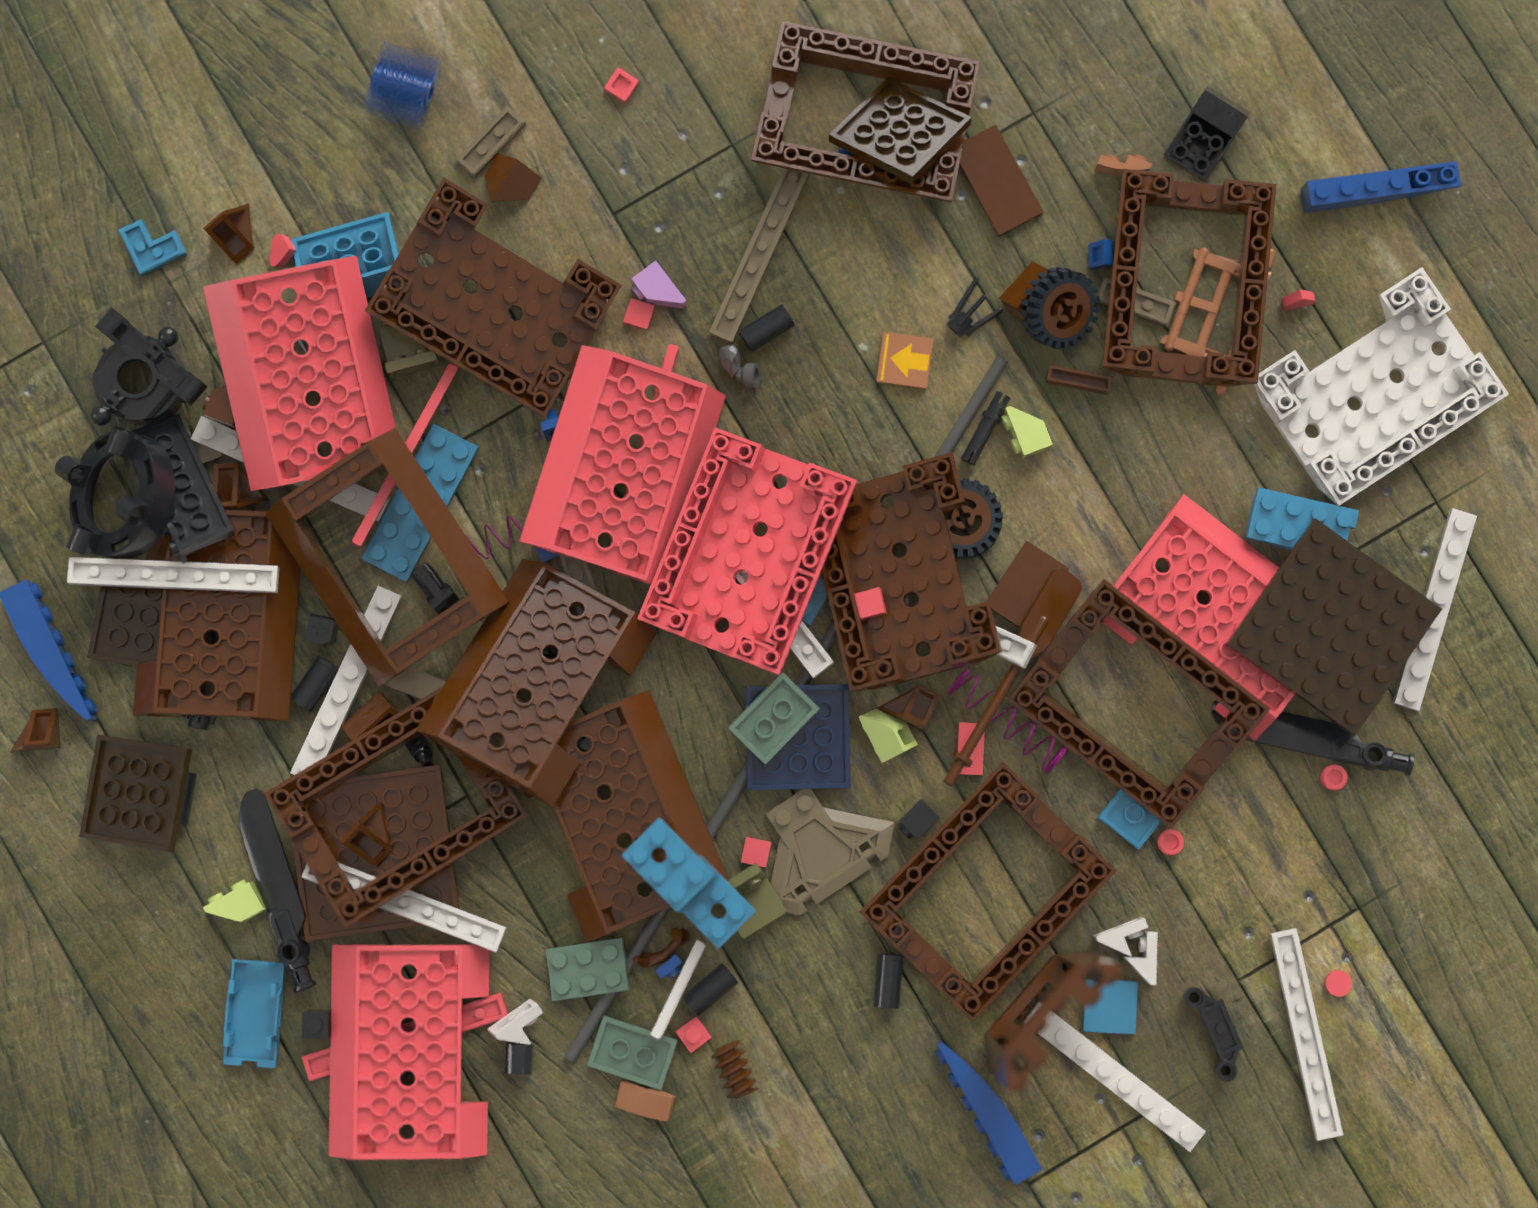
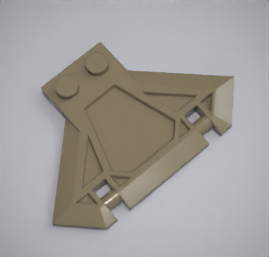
M811 789L800 790L767 812L766 816L780 835L771 885L787 913L802 915L807 911L803 905L805 902L812 898L817 905L872 868L868 860L876 855L880 861L887 858L895 822L823 808ZM867 841L871 847L861 852L859 846ZM803 884L806 890L797 895L794 889Z

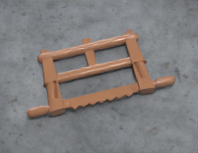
M1202 247L1199 251L1194 248L1193 258L1195 263L1184 293L1177 291L1174 298L1180 304L1169 334L1164 336L1159 343L1164 344V349L1167 352H1171L1174 349L1184 355L1206 357L1208 352L1220 353L1206 348L1231 277L1238 278L1240 263H1237L1238 259L1233 260L1211 254L1206 247ZM1273 248L1270 249L1269 269H1271L1276 256V251ZM1204 265L1222 272L1211 302L1193 296ZM1268 271V280L1271 276L1272 271ZM1189 306L1208 311L1196 344L1178 338ZM1231 344V347H1230V350H1229L1228 355H1225V354H1224V356H1229V357H1231L1232 344ZM1217 386V394L1224 395L1228 387Z

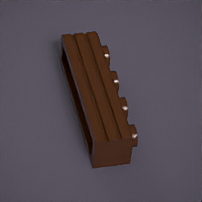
M1049 365L1045 383L1108 395L1113 377Z

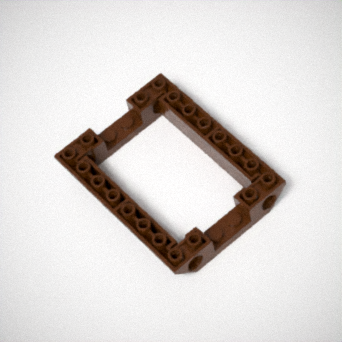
M782 21L772 63L770 83L763 113L760 116L751 162L952 203L966 130L933 163L932 171H925L913 184L860 157L783 142L800 62L881 79L889 77L901 83L948 92L945 105L969 116L980 61Z
M1123 169L1103 368L1130 377L1224 387L1258 383L1277 184L1225 179L1223 185L1174 181V174ZM1145 205L1244 215L1231 357L1224 356V353L1208 352L1206 357L1156 352L1157 346H1130Z
M396 428L363 444L283 497L265 513L379 687L423 659L424 656L462 631L469 629L509 602ZM383 464L469 594L388 649L385 648L304 523L298 521L323 508L324 503L360 479L368 478L379 471V467Z
M1105 579L1087 597L1007 699L1171 829L1204 790V785L1235 748L1238 749L1271 709ZM1107 615L1230 710L1168 787L1046 692L1088 638L1100 627Z
M443 687L264 793L345 928L527 817L524 809L501 774L465 754L462 757L457 755L489 809L354 891L303 806L419 737L421 734L417 733L416 729Z
M1002 762L859 913L973 1023L1117 870L1079 834L1074 833L1040 800V797L1017 774ZM1003 800L1076 871L969 983L895 911L911 897Z
M1093 952L1053 954L986 1031L988 1070L1010 1094H1013L1015 1090L1019 1093L1028 1084L1029 1079L1027 1076L1033 1069L1036 1071L1040 1070L1048 1060L1045 1055L1049 1051L1032 1037L1033 1034L1037 1033L1039 1035L1049 1024L1046 1019L1053 1011L1056 1014L1059 1013L1068 1002L1065 999L1067 995L1085 1009L1089 1005L1094 1007L1103 996L1100 993L1107 984L1112 986L1121 976L1119 972L1122 967L1121 964ZM1064 962L1071 968L1067 974L1062 970ZM1085 979H1087V980H1089V981H1091V982H1094L1095 984H1094V985H1088V984L1085 982ZM1046 983L1054 989L1021 1027L1013 1022L1015 1018L1020 1020L1029 1010L1027 1005L1033 998L1038 1000L1046 990L1044 987ZM997 1039H1005L1007 1043L1001 1047L996 1042ZM1022 1055L1025 1057L1024 1067L1014 1056Z

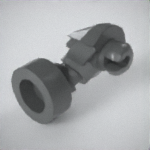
M734 344L723 346L719 350L721 366L729 373L732 379L735 377L746 388L757 389L760 386L761 369L758 363H746L742 368L739 361V350Z

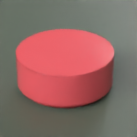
M1328 765L1323 768L1320 774L1321 784L1328 790H1340L1346 785L1348 780L1346 770L1340 765Z
M1167 829L1159 834L1157 846L1166 855H1176L1183 849L1184 839L1178 831Z
M1333 970L1326 975L1324 986L1331 995L1341 997L1348 994L1351 990L1352 980L1346 972Z

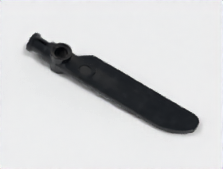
M1216 700L1211 707V716L1219 725L1224 717L1213 709L1218 703ZM1283 711L1255 741L1250 737L1245 739L1246 741L1362 766L1366 770L1373 771L1378 769L1388 772L1391 769L1404 772L1406 776L1411 775L1415 760L1413 753L1406 755L1393 752L1392 748L1385 747L1378 742L1364 743L1357 734L1352 736L1335 723ZM1368 751H1373L1378 755V762H1373L1368 758Z
M253 789L246 792L241 801L239 811L240 831L278 943L277 957L280 962L285 964L287 972L291 973L295 985L293 990L296 993L317 985L316 981L312 980L308 968L310 964L308 958L310 953L309 945L300 935L306 920V914L267 798L262 790ZM292 946L296 950L295 957H293L291 954Z

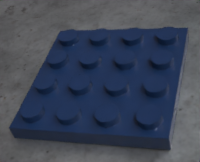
M796 685L820 709L766 765L746 747L747 790L851 788L849 685ZM745 686V709L767 686Z

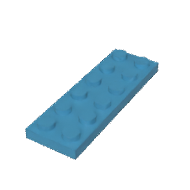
M433 424L415 459L448 507L479 447ZM400 489L397 490L361 559L408 583L411 578L410 575L416 569L432 537Z

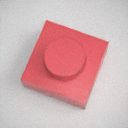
M697 1016L675 1031L690 1053L712 1038Z

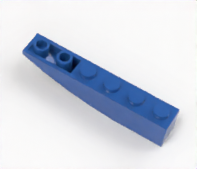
M1455 161L1307 181L1300 190L1304 213L1387 202L1461 187L1458 163Z
M24 580L1 591L0 599L21 643L48 683L86 721L94 722L98 720L95 714L98 712L97 707L91 698L88 699L84 691L87 689L85 681L80 675L77 676L74 670V666H76L75 660L70 652H66L63 646L65 639L59 629L56 630L52 623L54 615L48 606H44L41 599L44 595L40 586L32 581Z
M942 1041L937 1042L936 1044L939 1049L935 1053L942 1065L947 1063L952 1072L948 1076L955 1088L961 1087L964 1093L961 1100L968 1111L973 1109L977 1119L974 1120V1123L980 1134L982 1135L986 1132L990 1140L986 1145L994 1158L999 1156L1003 1165L999 1168L1006 1181L1012 1179L1013 1183L1017 1185L1043 1170L1018 1124L999 1097L983 1078Z

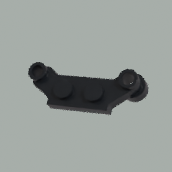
M1190 987L1184 992L1183 1000L1187 1006L1198 1010L1218 1056L1215 1065L1216 1076L1224 1082H1230L1237 1076L1235 1062L1239 1050L1244 1047L1223 999L1215 1000L1205 995L1204 991L1200 988ZM1195 992L1196 999L1194 1001H1190V994ZM1223 1066H1227V1072L1225 1074L1221 1073V1068Z

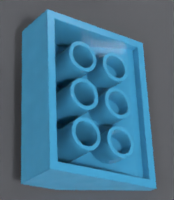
M389 212L291 239L296 249L294 254L296 267L357 256L366 298L374 296L400 253Z

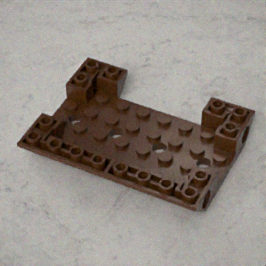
M443 178L365 311L545 418L571 374L570 371L577 361L581 346H586L622 285L579 259L576 260L563 282L559 281L476 231L475 227L489 204ZM427 253L432 256L433 264L430 267H423L419 264L418 258L421 254ZM467 280L475 281L478 286L477 292L474 294L466 293L463 289L464 282ZM518 307L522 311L521 319L518 321L511 320L508 317V309ZM555 333H561L565 336L566 343L563 347H556L552 343V336Z
M953 452L902 466V472L862 482L855 486L822 568L850 692L893 686L980 663L1002 652L990 602L986 601L967 607L945 517V513L965 503ZM887 496L895 498V504L890 509H885L882 506V501ZM900 544L907 547L905 556L901 558L895 557V547ZM880 587L887 614L861 620L854 594ZM912 593L917 594L919 597L917 605L908 607L905 602L906 597ZM922 643H928L931 647L930 653L925 657L919 656L917 652L919 645Z
M225 510L234 529L235 536L227 538L221 543H214L185 555L187 562L278 566V593L220 591L214 594L210 590L163 589L157 661L137 664L134 716L186 718V715L234 717L237 720L289 722L301 567L266 516V511ZM162 533L158 541L147 551L146 560L181 562L179 555L174 557L168 544V542L172 541L170 535L165 537ZM211 631H216L219 634L217 643L213 645L207 644V634ZM209 682L213 683L215 686L214 693L211 696H203V685Z
M522 559L503 590L509 602L486 617L416 729V732L460 757L463 754L471 757L506 777L508 784L553 808L579 765V762L558 745V742L608 659L610 666L631 677L653 641L656 632L646 622L637 619L638 615L635 612L543 562ZM573 605H580L584 608V613L581 616H573L569 609ZM547 648H554L557 650L558 656L555 659L549 660L544 657L543 652ZM521 691H527L531 694L532 698L527 703H520L516 699L517 694ZM494 735H500L504 738L505 742L501 747L495 748L490 745V738Z
M648 690L622 699L571 721L558 745L578 761L579 765L556 801L554 809L586 883L585 887L567 895L586 943L672 907L653 887L652 893L648 897L640 895L638 891L639 884L646 880L622 856L628 849L622 848L618 844V838L622 833L629 834L633 844L658 818H661L697 855H702L728 881L727 873L650 691ZM582 737H588L591 740L592 746L587 752H582L578 748V741ZM602 785H608L612 790V795L607 800H602L598 796V789ZM525 793L527 799L532 798V796ZM659 847L653 851L652 856L657 863H663L667 858V853L663 848Z

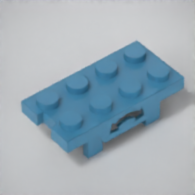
M1258 487L1251 503L1246 526V539L1291 550L1312 519L1316 518L1342 538L1348 540L1350 529L1356 528L1359 510Z
M232 959L231 980H229L225 1012L223 1064L242 1066L244 1061H257V1067H277L286 971L285 964L282 962Z

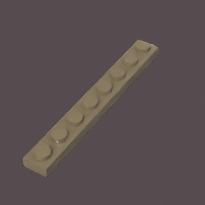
M783 168L711 326L710 335L733 344L809 173Z

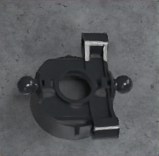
M112 307L96 324L95 327L113 341L114 344L108 349L103 348L101 350L104 354L101 356L93 373V387L96 398L101 403V406H96L91 411V420L94 424L98 426L106 425L110 422L112 413L127 423L146 426L173 416L184 401L192 406L208 387L195 375L188 372L181 359L168 348L174 346L178 341V333L174 328L164 327L158 333V339L143 335ZM135 360L144 361L150 366L153 374L151 384L145 391L138 394L125 392L119 381L122 368L127 363Z

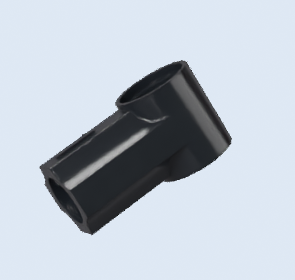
M428 562L421 565L410 575L427 596L426 600L438 615L460 601L452 588L442 581L438 573Z

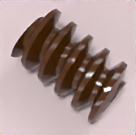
M740 1039L718 1047L716 1049L717 1052L711 1056L712 1059H720L715 1068L724 1069L719 1078L728 1079L723 1088H732L727 1098H740L759 1089L751 1088L756 1082L755 1078H747L752 1073L751 1068H743L748 1063L747 1058H739L744 1053V1049H735L740 1043Z

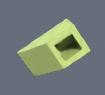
M1011 406L1005 408L1004 416H1001L1006 431L1010 430L1014 438L1011 440V445L1015 454H1020L1021 459L1051 448L1053 444L1043 420Z
M878 709L858 717L863 730L867 733L874 751L882 763L918 745L907 723Z
M245 880L231 886L232 891L223 896L221 892L209 898V904L203 907L207 913L238 922L247 921L266 910L262 895L255 882L246 883Z

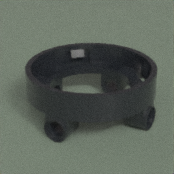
M114 426L111 432L96 439L88 447L81 459L63 456L57 461L55 473L71 484L69 511L73 530L66 545L68 549L82 555H89L90 553L128 560L141 556L158 541L169 521L175 497L173 466L166 450L158 441L149 436L133 433L127 429ZM118 455L129 458L136 468L139 481L138 498L124 496L118 500L115 505V514L126 523L114 532L105 533L94 522V492L104 464L109 458ZM148 462H151L152 473H153V483H152L151 472H150V468H149ZM129 540L125 547L116 551L115 545Z

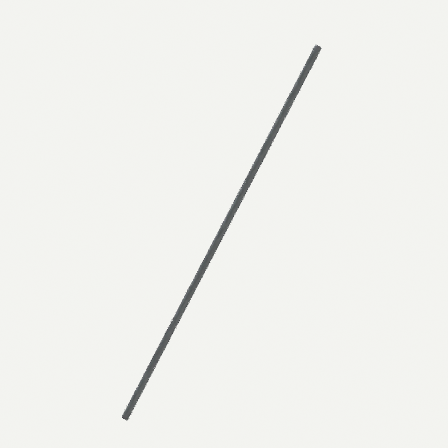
M999 356L995 358L935 457L953 452L1008 362ZM834 620L820 641L821 646L827 653L838 638ZM804 667L794 684L809 685L813 677ZM746 762L706 825L712 840L747 785ZM671 907L651 915L626 954L628 975L636 964L633 958L642 955ZM618 992L602 994L566 1051L564 1056L575 1063Z

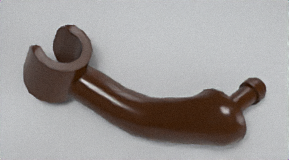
M674 927L670 932L673 940L665 949L660 952H644L640 957L635 956L633 961L639 963L643 968L663 963L669 960L680 945H685L690 940V934L685 928L679 929Z

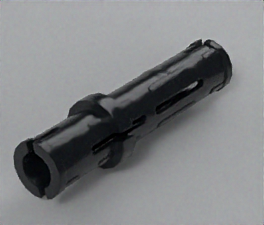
M995 392V396L987 411L984 410L982 413L983 418L960 458L966 462L972 453L973 455L968 462L970 465H976V461L992 434L996 424H1000L1002 420L1000 416L1011 399L1005 395L999 404V400L1003 395L1002 392Z

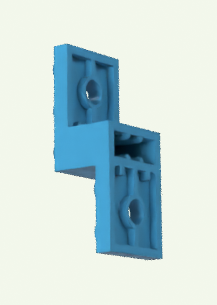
M658 818L622 854L624 859L677 912L682 911L718 949L756 912L743 896L702 855H697L661 818ZM656 848H663L667 853V858L663 863H657L653 859L652 854ZM716 903H721L726 908V915L723 918H716L712 914V907Z

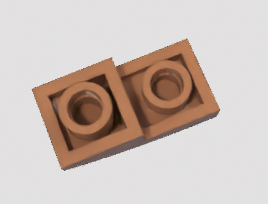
M1101 154L1095 170L1109 175L1122 176L1123 169L1149 171L1152 163L1147 162V158L1137 154L1133 156L1128 155L1125 163L1120 162V159L1114 155L1107 154L1105 156Z
M625 1080L620 1084L615 1107L640 1116L669 1121L675 1096L655 1088L646 1089Z

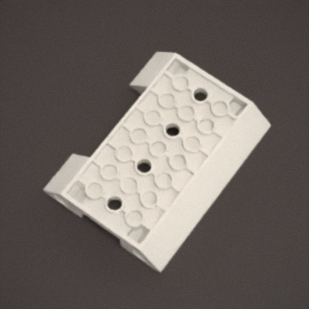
M1422 267L1379 295L1387 322L1310 372L1294 350L1260 372L1258 383L1254 384L1261 405L1317 488L1337 506L1346 502L1509 395L1481 352L1474 355L1446 315L1451 310ZM1433 343H1440L1443 346V355L1437 356L1432 352L1431 347ZM1392 370H1397L1401 373L1402 381L1400 383L1391 381L1389 374ZM1354 397L1359 400V410L1353 411L1348 407L1347 401L1349 398ZM1307 425H1314L1318 429L1316 438H1309L1306 435L1305 428Z

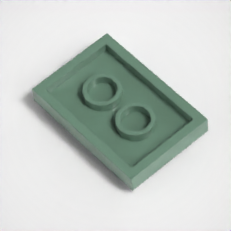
M781 672L727 728L766 765L820 708Z
M624 938L546 949L552 1001L630 990Z
M603 1015L587 1066L662 1090L678 1039L663 1035L661 1040L657 1041L650 1037L651 1030Z

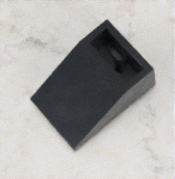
M1207 86L1164 155L1207 181L1250 112Z

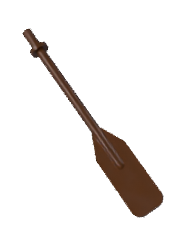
M1057 568L1051 572L1020 625L1019 637L1037 645L1030 659L1050 646L1082 590L1080 580L1064 568ZM1012 663L960 753L954 752L952 755L955 762L944 779V783L953 787L964 766L970 767L973 762L970 759L972 752L1022 667Z

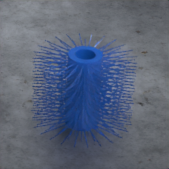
M387 46L386 52L384 50L383 53L382 50L384 58L380 50L381 60L379 58L378 64L377 59V66L375 61L374 72L372 76H369L372 77L370 82L371 90L369 92V98L372 102L370 106L375 104V111L377 109V112L379 109L377 106H380L381 114L382 111L384 114L385 108L386 110L389 109L390 113L395 111V118L397 116V119L399 116L397 113H400L401 121L402 118L404 121L406 115V117H410V120L411 118L414 119V117L416 120L419 119L421 123V119L423 122L422 116L425 121L424 112L426 114V108L428 112L429 106L430 111V102L433 95H436L434 94V89L436 88L434 78L436 76L435 72L437 73L435 59L434 62L433 59L431 64L435 65L431 66L430 63H426V60L425 62H420L421 55L419 60H416V57L414 59L415 53L413 58L412 55L410 58V54L409 57L408 53L407 56L406 53L404 56V52L402 55L401 51L400 57H396L395 53L394 55L389 54L390 48L388 50Z

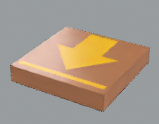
M883 332L876 383L926 390L934 338Z

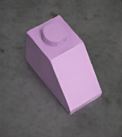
M654 261L631 278L634 285L631 290L639 300L644 298L649 304L684 309L687 306L686 299L657 261Z

